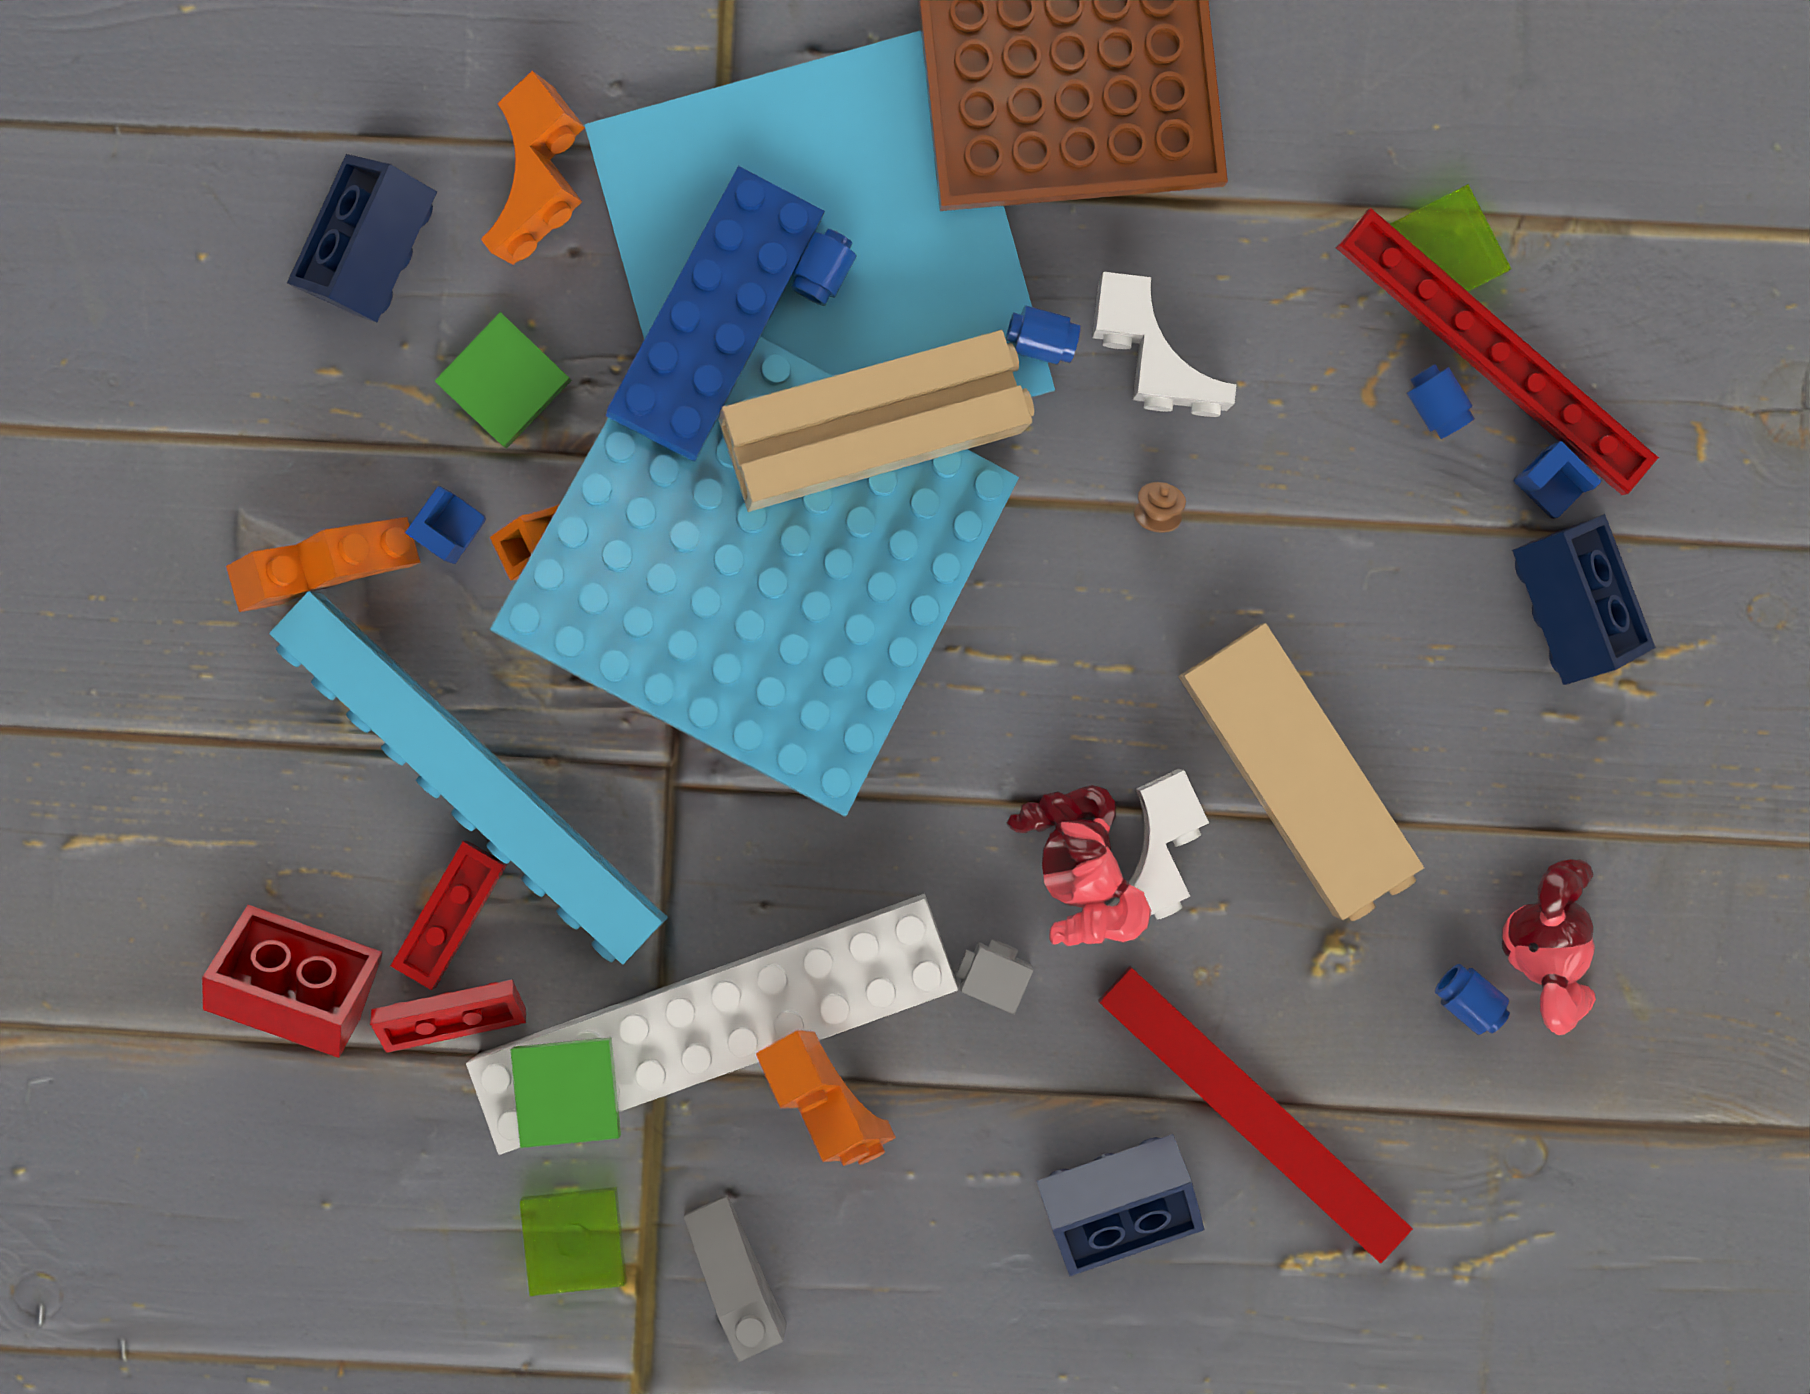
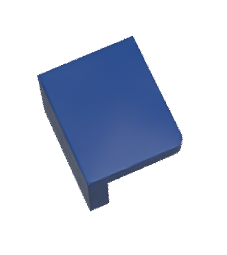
M1562 441L1547 446L1513 480L1552 519L1560 517L1582 493L1595 489L1601 483L1600 478Z
M438 486L405 533L442 560L456 564L485 523L486 517L451 491Z

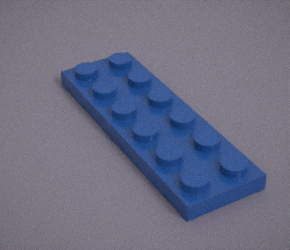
M738 166L608 406L606 417L695 462L720 415L722 407L725 406L783 295L800 258L818 228L825 211Z

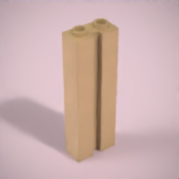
M1003 330L722 407L718 420L747 511H754L1023 433L1033 422L1031 417L1034 415V405L1029 391L1026 388L1022 389L1021 385L1017 386L1013 372L1019 370V359L1014 345L1007 343Z
M1266 623L1255 626L1227 644L1226 647L1178 676L1333 916L1341 920H1345L1348 917L1351 921L1360 919L1376 907L1373 901L1389 891L1391 895H1395L1415 883L1414 874L1424 869V866Z

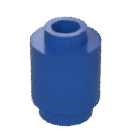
M827 229L825 234L815 232L793 272L795 280L791 288L806 299L825 306L829 297L835 298L857 257L850 249L853 244L852 241L832 229Z
M1025 305L1021 314L1013 312L1006 334V341L1013 343L1019 355L1056 365L1059 361L1071 363L1077 348L1081 326L1071 323L1070 317Z
M1436 364L1410 379L1414 388L1408 391L1407 395L1429 431L1435 430L1440 439L1449 436L1475 419L1469 410L1473 405L1449 367L1439 371Z
M1461 964L1455 965L1441 978L1435 988V993L1442 998L1441 1005L1477 1035L1483 1034L1486 1031L1490 1033L1496 1032L1504 1025L1510 1015V1012L1506 1009L1509 1004V998L1473 968L1466 969Z

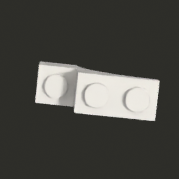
M1110 272L1102 273L1098 282L1092 338L1103 339V346L1114 349H1130L1132 343L1139 344L1133 400L1144 401V408L1154 411H1172L1173 405L1192 407V414L1206 417H1218L1221 410L1227 411L1235 403L1237 385L1212 379L1193 369L1172 350L1165 340L1154 316L1151 301V277Z
M1181 769L1174 770L1135 789L1143 812L1144 841L1138 865L1129 880V884L1144 892L1152 910L1151 915L1154 914L1157 920L1181 910L1183 907L1180 901L1190 897L1166 843L1173 841L1175 847L1186 844L1201 836L1199 828L1209 823L1185 771ZM1115 898L1108 906L1119 904V899Z

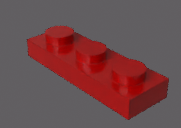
M467 840L462 841L390 966L428 989H435L508 864L503 863L497 857Z
M512 979L371 1009L370 1025L385 1052L388 1053L525 1024L526 1007Z

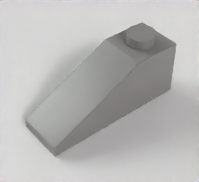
M728 1195L684 1214L683 1217L718 1318L738 1362L782 1343L787 1324Z

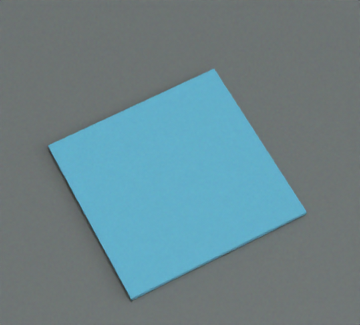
M921 30L584 124L644 340L738 166L824 210L823 218L815 232L825 234L827 229H832L844 235L853 243L850 249L857 257L835 298L829 297L825 306L806 299L791 288L795 277L792 275L761 335L764 339L832 376L1003 330L1006 339L1013 312L1021 314L1025 305L1032 307L1004 206L940 211ZM1017 354L1019 370L1013 372L1017 386L1021 385L1022 389L1026 388L1031 397L1055 391L1048 362Z
M760 337L725 406L833 376ZM608 418L492 624L490 631L845 817L1019 477L966 449L748 512L718 419L694 462Z

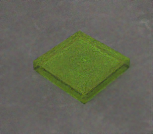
M1469 184L1390 223L1391 226L1468 292L1511 270Z
M617 1187L521 1198L519 1202L529 1296L625 1286L627 1277Z

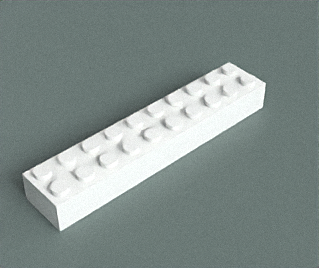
M924 893L483 1051L469 1060L466 1065L498 1155L520 1148L511 1049L515 1046L612 1037L619 1112L755 1064L759 1062L755 1053L796 1030L814 1031L818 1039L821 1040L958 991V987Z

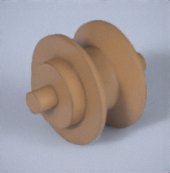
M1162 482L1149 483L1140 489L1138 493L1139 503L1134 510L1136 521L1142 527L1153 532L1165 533L1178 528L1182 520L1181 512L1186 505L1184 494L1175 486Z

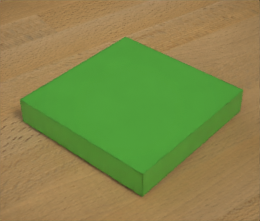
M501 312L435 380L448 395L506 449L572 381Z
M612 1037L515 1046L511 1049L520 1148L619 1139L621 1128Z

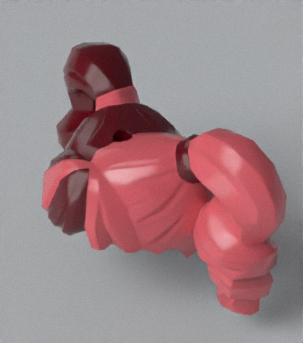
M1086 786L1067 794L1058 791L1044 794L1039 803L1028 802L1021 805L1020 813L1011 814L1006 822L1008 827L1017 833H1027L1032 830L1040 832L1052 826L1056 828L1050 833L1043 848L1042 870L1044 884L1053 898L1069 906L1083 909L1082 912L1067 916L1066 920L1053 923L1049 932V938L1053 945L1060 942L1067 946L1079 945L1080 943L1100 944L1103 943L1105 938L1126 942L1135 940L1148 927L1152 910L1145 894L1130 885L1122 877L1119 865L1111 852L1108 834L1116 818V802L1107 789L1098 786ZM1088 816L1095 818L1093 821L1083 820ZM1113 897L1119 899V904L1115 906L1105 904V902Z
M1580 859L1558 861L1549 866L1538 886V902L1524 905L1514 911L1502 928V949L1505 955L1508 956L1509 963L1515 969L1523 972L1529 980L1542 985L1540 1013L1545 1026L1556 1035H1565L1576 1027L1577 1023L1592 1009L1596 1000L1592 989L1577 983L1589 969L1595 950L1591 916L1583 907L1575 903L1581 896L1583 888L1587 887L1593 877L1591 866ZM1532 943L1538 945V950L1532 947Z

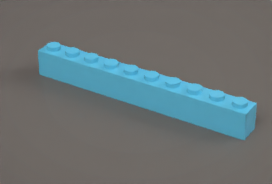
M308 591L271 630L269 634L279 643L276 650L286 661L295 667H299L302 664L315 677L311 680V683L320 693L330 700H334L337 697L350 709L346 716L354 725L366 733L372 730L385 742L381 746L382 750L393 761L401 766L408 763L419 774L416 781L428 794L434 798H439L442 795L454 807L451 811L453 817L466 829L473 831L477 828L490 840L486 844L489 851L503 863L508 864L512 861L525 873L521 879L526 886L540 897H543L545 894L550 896L560 906L556 910L557 914L576 930L582 926L594 938V941L591 943L593 948L607 961L612 963L617 959L623 965L668 918L322 593Z

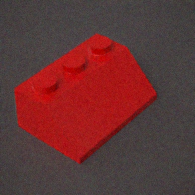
M247 905L202 976L203 1010L339 1058L360 1021L382 958V951Z

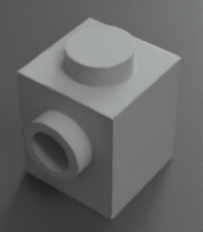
M992 939L989 946L978 942L974 952L966 949L955 976L962 979L960 984L962 993L1015 1015L1033 973V968L1030 963L1016 958L1017 949Z

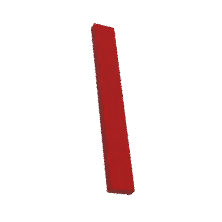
M1372 208L1365 211L1335 247L1558 441H1562L1581 461L1621 495L1629 494L1659 458Z
M1131 966L1098 999V1002L1380 1264L1413 1230L1403 1218Z

